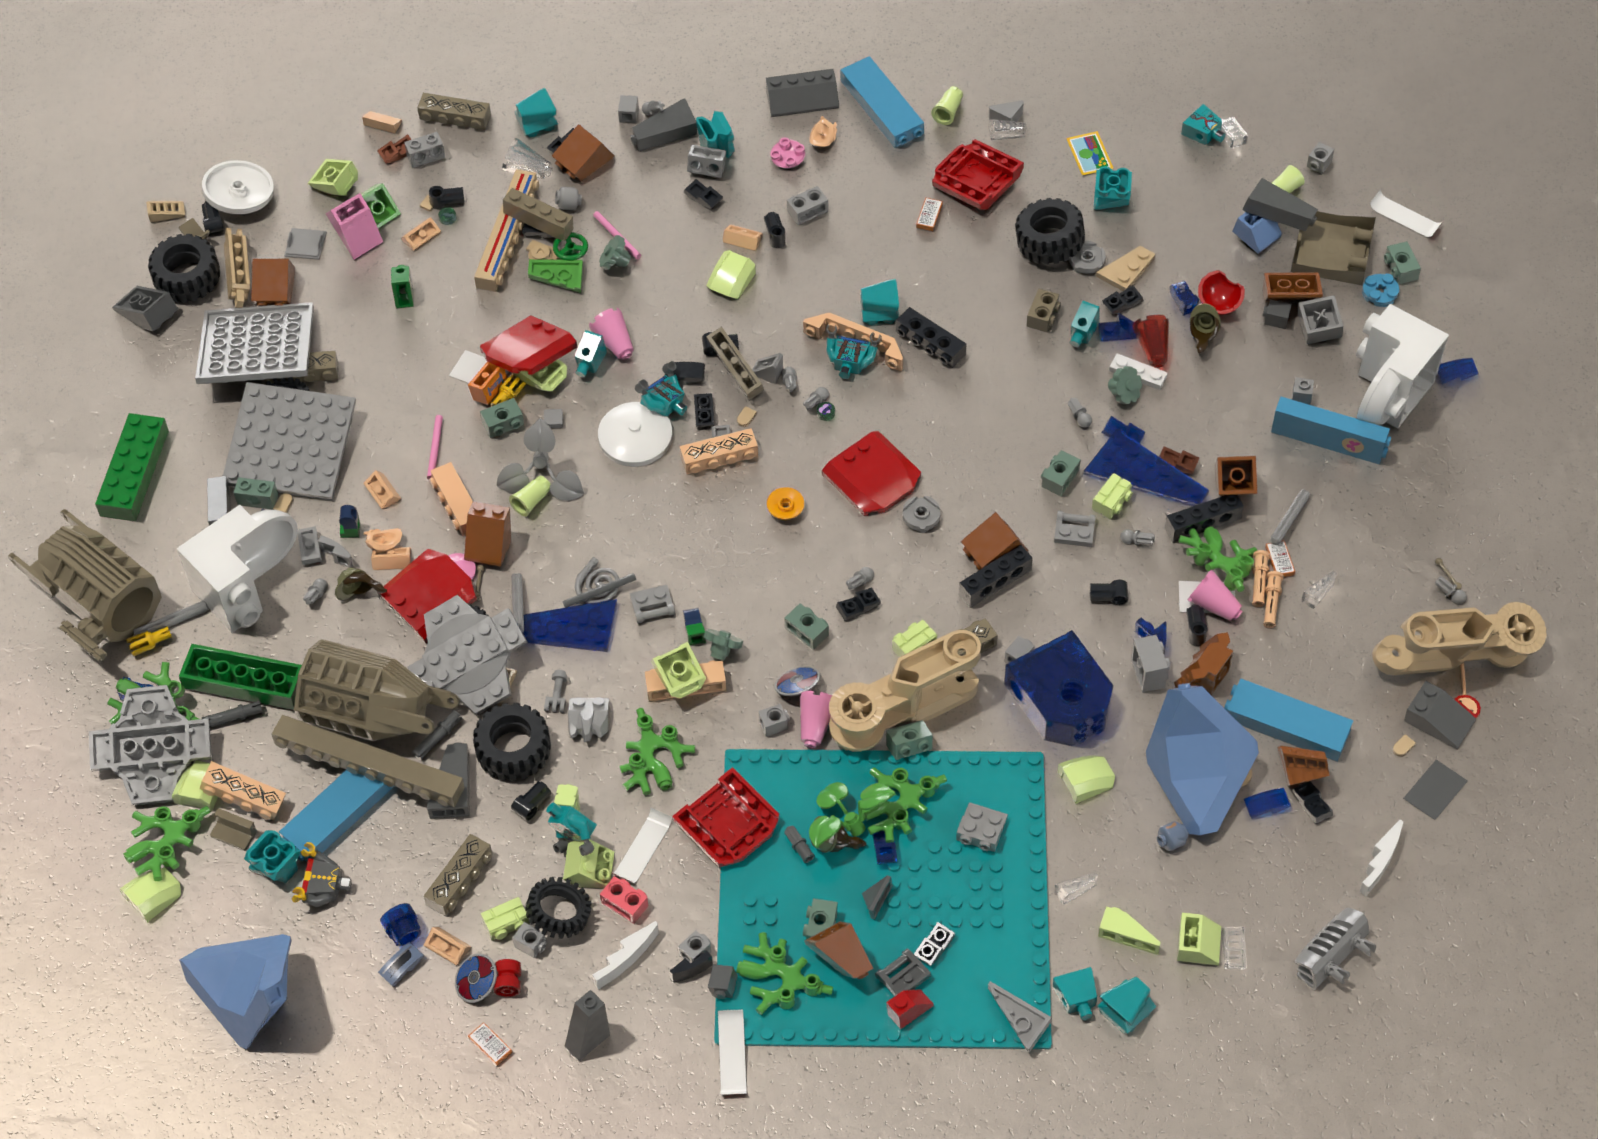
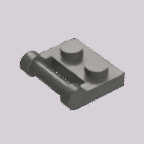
M907 948L895 961L883 970L879 969L875 972V976L896 996L903 990H914L931 977V972ZM907 961L910 962V964L907 967H905L891 979L888 977L891 973H893L895 970L901 967L904 963H906Z

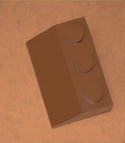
M1264 273L1262 289L1264 301H1309L1323 297L1319 273Z

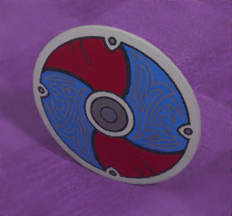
M813 667L791 669L776 680L775 690L784 696L799 695L817 685L820 680V673Z
M478 953L467 957L461 963L455 976V989L462 1000L475 1003L483 1000L490 994L497 978V969L494 961L489 956Z

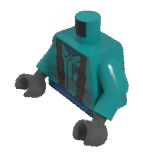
M829 324L827 325L826 331L829 334V338H827L826 352L830 362L834 363V369L840 371L839 376L841 378L848 379L850 373L860 374L862 369H865L874 362L878 349L876 346L882 341L880 334L876 341L873 339L875 333L872 332L870 334L872 344L869 341L838 335L834 338V335L837 333V326L835 325L834 332H829Z
M674 361L666 363L662 367V371L668 374L669 377L665 375L650 386L645 379H642L635 385V391L642 394L640 404L647 407L648 410L655 411L663 416H668L674 411L683 415L687 410V406L682 403L685 393L679 385L676 374L674 375L673 373L676 369Z
M554 802L551 803L546 809V812L551 815L548 824L555 829L556 838L559 840L553 845L554 851L565 852L568 846V842L565 840L567 839L584 842L583 845L579 846L582 856L592 853L594 846L589 841V838H591L590 836L597 824L571 806H560Z

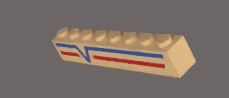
M516 169L507 193L511 188H514L534 198V193L539 188V180H537L536 173ZM503 204L474 276L475 285L478 289L497 292L499 285L503 283L504 271L508 270L509 258L513 256V247L518 243L519 232L523 230L524 222L504 214Z

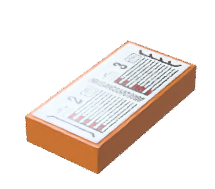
M925 198L916 228L934 231L943 201Z
M1281 541L1278 545L1267 543L1265 548L1270 553L1269 560L1273 571L1281 572L1284 577L1294 576L1295 569L1285 541Z
M484 1022L468 1035L469 1040L496 1067L512 1053V1050Z

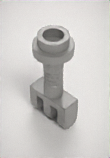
M555 670L552 674V680L555 681L553 696H546L544 711H549L550 704H552V712H556L557 706L560 705V712L564 713L566 699L560 698L562 683L567 681V675L564 670Z

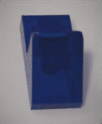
M1120 313L1117 314V321L1098 323L1101 342L1137 339L1134 321Z
M1142 617L1139 618L1135 623L1134 632L1141 638L1157 635L1159 642L1162 641L1163 654H1165L1167 622L1165 621L1154 629V626L1149 621L1146 622Z

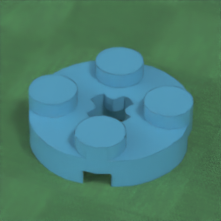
M1391 274L1367 276L1362 288L1364 299L1367 302H1373L1374 306L1386 307L1393 304L1399 294V285ZM1381 288V289H1383L1384 291H1383V292H1380V290H1376V289Z

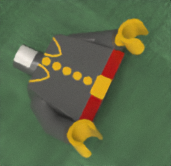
M305 843L304 846L309 849V852L303 849L301 854L304 857H312L308 858L302 888L296 887L292 891V893L297 894L292 897V901L297 903L302 900L303 903L320 907L330 901L337 900L339 890L350 891L352 880L351 878H342V872L338 864L320 851H315L313 843Z

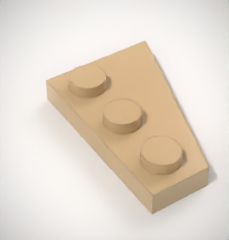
M1139 246L1097 271L1096 277L1124 291L1132 286L1155 259V253Z

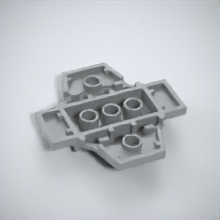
M456 595L424 614L428 644L422 655L423 658L407 667L411 672L424 680L429 686L456 693L459 696L458 698L477 715L511 696L506 663L510 659L512 651L528 642L509 608L491 618L490 616L478 614L460 596Z
M167 685L127 689L120 711V719L115 724L113 723L109 729L89 731L90 770L92 772L113 770L123 779L133 806L173 802V791L182 772L190 763L196 760L212 759L210 720L188 721L186 717L179 714Z

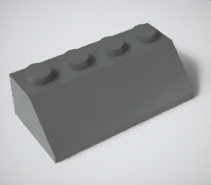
M834 69L766 77V94L771 117L839 108Z

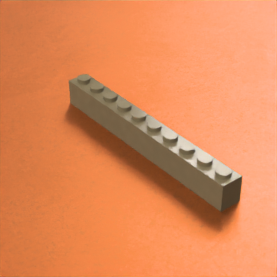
M285 715L281 716L271 733L274 744L279 748H288L296 754H305L316 761H325L333 767L347 769L352 774L364 775L369 780L381 781L389 787L401 788L406 793L418 794L426 800H435L443 806L455 807L465 788L462 777Z

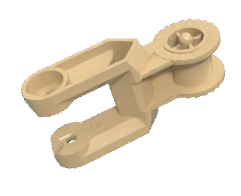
M1520 602L1508 603L1500 608L1496 614L1485 615L1475 607L1418 612L1411 615L1401 624L1400 628L1403 629L1404 636L1393 634L1386 636L1374 647L1372 656L1375 666L1387 675L1449 671L1465 661L1484 659L1491 661L1499 667L1510 668L1519 665L1526 659L1527 655L1535 653L1543 646L1547 636L1546 627L1537 610ZM1396 650L1399 655L1394 656L1392 651Z
M967 630L953 631L899 657L891 674L871 684L853 682L840 687L834 692L829 702L831 717L829 730L833 740L840 747L853 752L869 750L880 742L886 729L899 723L907 725L921 720L927 722L970 701L978 692L979 679L972 668L980 660L981 643L979 638ZM962 650L965 651L966 654L964 656H960L958 652ZM962 677L964 681L958 682L956 679Z

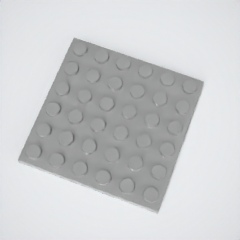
M313 302L205 310L195 377L196 384L308 376L314 313Z
M247 382L223 476L227 478L228 486L235 487L238 477L273 481L276 484L278 493L333 501L356 398Z

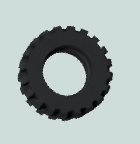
M1060 198L1040 199L1034 204L1030 203L1017 216L1015 230L1018 248H1020V252L1029 260L1033 259L1035 263L1040 264L1042 262L1044 265H1049V263L1059 264L1060 261L1065 262L1069 260V257H1074L1077 251L1079 252L1083 247L1085 230L1082 213L1074 204L1071 205V202L1067 200L1062 201ZM1046 229H1060V231L1051 234L1039 233Z
M177 234L176 237L170 236L166 241L162 240L158 247L153 249L148 259V269L154 287L157 290L169 292L174 302L179 300L182 303H186L189 300H192V302L196 301L199 297L203 298L207 295V292L210 293L214 289V286L219 281L221 272L215 249L210 245L209 241L197 235L195 237L192 234ZM184 263L198 264L194 269L186 273L171 272L175 267Z
M504 703L501 707L495 706L491 708L492 711L490 713L488 711L482 715L483 720L479 719L476 723L477 728L473 732L475 753L481 768L484 771H488L490 776L496 777L497 775L498 779L503 781L506 778L510 779V781H516V778L523 780L529 774H536L538 772L537 768L541 769L545 765V760L549 758V750L551 749L549 730L546 720L543 716H540V712L536 709L531 710V706L526 704L520 706V703H513V705ZM520 732L530 737L529 742L517 751L506 752L494 746L495 742L506 733Z

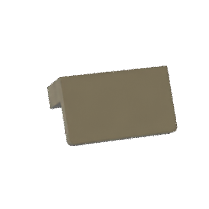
M218 808L214 814L217 823L211 831L210 837L245 851L257 832L254 822Z

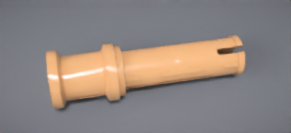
M1257 550L1253 553L1255 560L1252 567L1254 574L1252 605L1254 607H1263L1265 604L1266 575L1269 572L1268 560L1270 559V553L1264 550Z
M1270 571L1266 576L1268 579L1267 586L1265 587L1267 600L1263 626L1266 628H1274L1276 626L1278 598L1282 594L1281 581L1284 579V575L1278 571Z

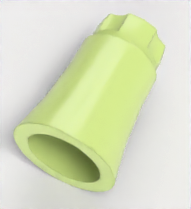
M950 87L931 110V115L936 122L943 125H949L953 122L963 97V92L958 87Z
M1288 165L1272 184L1291 193L1303 186L1305 180L1302 173L1296 167Z
M538 476L535 480H532L521 490L509 497L512 508L521 516H528L533 508L550 491V482L544 476Z

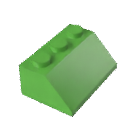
M383 183L376 184L361 193L370 208L377 228L401 214Z

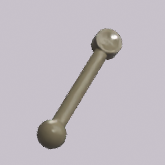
M1437 558L1435 563L1442 568L1452 583L1457 585L1455 589L1461 590L1462 584L1456 582L1444 566L1443 560Z
M483 565L477 566L476 601L480 600L479 589L481 574L484 571Z

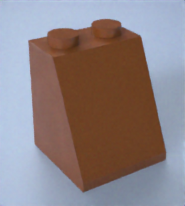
M579 124L552 155L556 160L555 164L560 169L566 168L568 170L566 173L571 178L575 179L577 177L580 181H583L615 156L602 142Z
M288 258L252 260L251 301L254 305L258 307L291 304L295 266Z
M1256 456L1217 457L1215 463V482L1219 495L1257 494Z
M473 501L467 514L464 560L501 566L511 543L510 507Z
M997 512L961 540L965 546L963 551L969 558L973 556L975 559L973 563L979 570L1020 545L1027 552L1029 551Z
M838 922L804 941L810 949L843 976L862 979L869 974L868 971L873 969L851 923Z

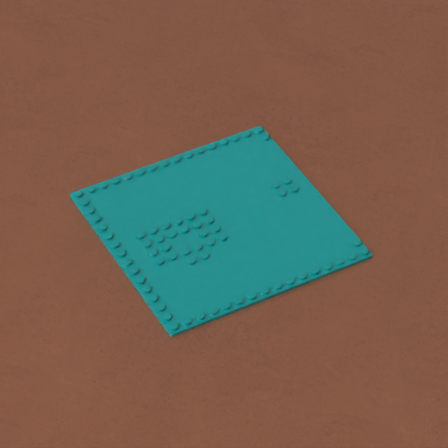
M727 749L725 751L724 774L733 767L780 814V818L772 836L743 861L721 867L717 965L733 966L736 971L739 961L747 960L764 964L766 962L764 958L743 953L744 945L758 947V934L765 932L767 933L770 949L778 945L779 939L787 941L785 947L786 965L791 966L801 957H804L807 963L801 969V974L804 977L808 974H816L819 976L820 981L824 982V985L833 987L832 995L821 993V995L809 996L803 989H799L794 992L795 1004L792 1008L782 1009L778 1003H775L760 1015L756 1008L762 1003L763 998L751 995V987L774 991L781 987L782 978L778 975H771L764 979H750L742 977L737 973L738 977L733 998H716L714 1043L719 1046L718 1011L743 1009L745 1046L1025 1049L988 990V984L991 981L1051 1017L1043 753L925 751L895 760L890 750L853 752L850 750ZM873 767L885 775H892L895 769L904 768L908 772V782L910 784H919L920 779L924 776H935V778L943 774L946 776L947 782L940 784L939 788L935 789V794L932 797L925 798L921 796L919 798V801L928 808L925 814L920 813L914 808L907 809L908 824L912 832L905 835L903 830L894 827V843L892 844L886 843L884 831H879L872 835L868 831V827L888 818L887 814H881L871 820L862 821L866 829L859 836H852L847 831L849 836L860 837L867 843L866 846L859 849L844 847L838 852L824 853L814 848L809 839V828L818 816H828L830 818L834 815L842 822L845 820V814L838 803L829 809H822L816 802L819 793L829 784L840 782L847 786L848 796L840 801L848 813L854 812L858 814V801L862 800L860 797L861 792L868 786L878 783V780L870 774V770ZM890 788L895 791L896 795L887 801H897L900 798L899 791L895 788ZM969 802L1008 814L995 852L990 850L984 851L977 846L965 845L956 840L958 827L962 817L965 815ZM795 826L801 837L807 840L806 844L815 855L813 860L804 863L798 852L792 849V844L784 833L787 827ZM888 875L892 879L893 886L875 920L871 919L862 893ZM813 898L838 902L836 923L846 922L852 924L873 969L868 971L869 974L866 977L857 979L843 976L805 944L806 937L803 936L804 924L809 923V918H806L808 905L812 906ZM818 921L816 924L822 925L824 922ZM937 922L955 932L956 935L932 966L919 959L931 972V977L914 989L922 990L933 1002L934 1006L900 1029L888 1016L886 1002L892 999L894 995L876 978L875 972L879 969L883 970L900 957L907 948L914 954L924 938L929 936ZM907 961L906 963H904L901 967H899L897 970L891 973L888 977L891 979L893 976H895L897 973H899L901 970L907 967L910 964V962ZM1051 1023L1033 1049L1051 1048Z

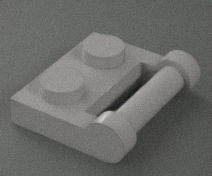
M1058 511L1054 543L1092 547L1096 515L1084 516ZM1062 520H1063V521H1071V522L1088 523V524H1089V527H1087V526H1079V525L1062 524Z
M667 585L630 593L637 623L663 615H675ZM662 606H667V607H664V608L655 609V610H651V611H647V612H642V613H641V611H645V610H649V609H654V608H658V607H662Z

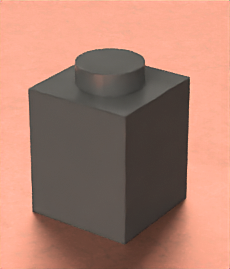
M1270 300L1269 306H1265L1262 317H1266L1264 325L1286 329L1292 304Z
M713 964L708 989L715 998H733L738 977L733 966Z

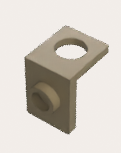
M194 218L179 226V230L183 235L192 234L194 237L197 235L202 237V239H206L210 232L209 230L204 232Z

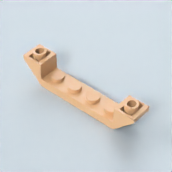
M832 313L804 319L803 333L820 339L828 324V330L831 332L835 331L836 325L838 334L848 338L869 341L871 344L870 334L872 332L875 333L874 341L878 340L880 334L882 341L876 347H878L879 351L886 352L885 365L891 369L902 371L903 357L895 338Z

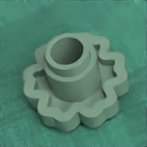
M616 235L613 240L609 241L599 260L600 267L609 270L614 264L623 268L627 266L631 255L628 254V251L624 250L625 239Z
M1131 366L1118 368L1113 374V378L1108 382V388L1113 395H1116L1117 402L1129 404L1130 402H1136L1137 398L1140 397L1139 390L1142 388L1141 376L1137 375V369Z
M708 629L704 634L706 640L712 641L710 656L720 660H725L726 656H729L731 648L741 649L743 645L742 639L731 635L730 632L725 630Z

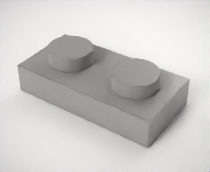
M316 526L299 529L297 534L303 565L321 562Z

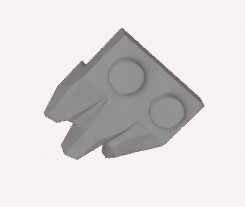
M570 698L568 709V732L570 738L580 734L583 737V741L586 742L591 740L592 734L602 737L608 732L609 698Z

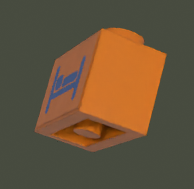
M486 362L468 384L473 400L489 405L498 394L500 386L507 379L505 369Z

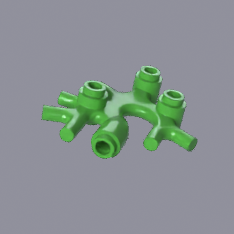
M1208 527L1204 531V538L1207 543L1202 542L1195 528L1189 530L1191 538L1180 535L1178 543L1194 547L1187 548L1186 555L1193 556L1195 564L1199 566L1205 565L1207 571L1217 568L1223 570L1226 573L1224 584L1229 590L1234 591L1237 589L1238 592H1242L1245 589L1242 578L1250 574L1254 563L1253 558L1250 556H1253V553L1257 551L1255 547L1244 550L1240 548L1236 540L1230 541V546L1236 557L1229 558L1220 553L1223 547V540L1218 530L1214 527Z
M162 662L159 675L145 671L143 674L144 679L158 686H168L174 702L175 698H181L184 695V686L180 682L169 678V662ZM121 678L116 685L118 692L123 695L126 694L127 689L141 688L138 684L126 678ZM179 688L178 692L174 693V690ZM110 698L107 705L118 710V713L109 720L111 724H115L120 719L123 703ZM176 705L179 714H187L186 719L188 721L199 720V718L195 717V713L191 712L188 708Z
M638 708L636 710L638 715L637 726L641 739L638 742L626 741V749H634L640 753H633L629 757V763L619 766L621 773L628 771L634 773L622 786L627 791L634 785L639 784L643 795L650 794L651 791L645 773L651 771L658 788L662 791L669 790L673 783L670 772L661 761L654 758V751L658 748H667L673 756L676 768H681L684 766L681 754L695 753V745L679 743L677 729L672 725L665 726L662 729L661 735L655 734L653 732L652 717L645 714L644 708Z
M873 767L870 770V774L878 780V783L897 789L900 793V798L894 802L885 801L870 810H862L866 821L881 814L888 815L886 820L868 827L870 835L884 831L886 843L892 844L894 843V827L903 830L905 835L911 833L912 829L908 824L907 809L914 808L920 813L925 814L928 808L919 801V798L921 796L925 798L932 797L935 794V789L939 788L940 784L947 782L946 776L944 774L936 778L935 776H924L920 779L919 784H910L908 782V772L904 768H897L893 771L892 775H885Z
M164 806L157 808L154 816H146L135 811L132 814V818L141 822V825L131 831L134 838L152 828H161L165 834L163 838L157 841L146 840L134 844L125 850L126 852L123 853L124 858L130 864L139 861L150 853L154 854L152 859L134 870L138 876L147 870H152L154 881L162 880L161 865L171 867L173 870L179 867L172 846L180 843L190 848L194 841L184 836L185 831H198L203 817L211 813L208 806H205L200 810H187L183 813L182 819L177 821L173 820L170 809Z
M762 932L758 934V947L744 945L743 953L762 957L766 962L758 964L747 960L739 961L736 973L750 979H764L771 975H778L783 981L781 987L774 991L751 987V995L763 998L762 1003L756 1008L760 1015L775 1003H778L782 1009L792 1008L795 1004L794 992L799 989H803L809 996L821 995V993L832 995L833 987L824 985V982L820 981L819 976L808 974L804 977L801 974V969L807 963L804 957H801L791 966L785 964L786 940L779 939L778 945L770 949L767 933Z

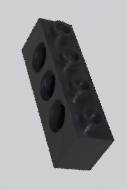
M911 307L896 319V332L900 336L907 338L915 346L921 347L929 355L935 356L943 364L953 368L966 355L967 343Z
M1224 495L1167 515L1165 530L1172 543L1179 541L1180 535L1191 537L1189 530L1195 528L1197 533L1200 534L1208 527L1217 528L1242 519L1244 506L1238 495Z
M1022 545L1018 546L959 582V596L970 608L1030 572L1032 570V556Z

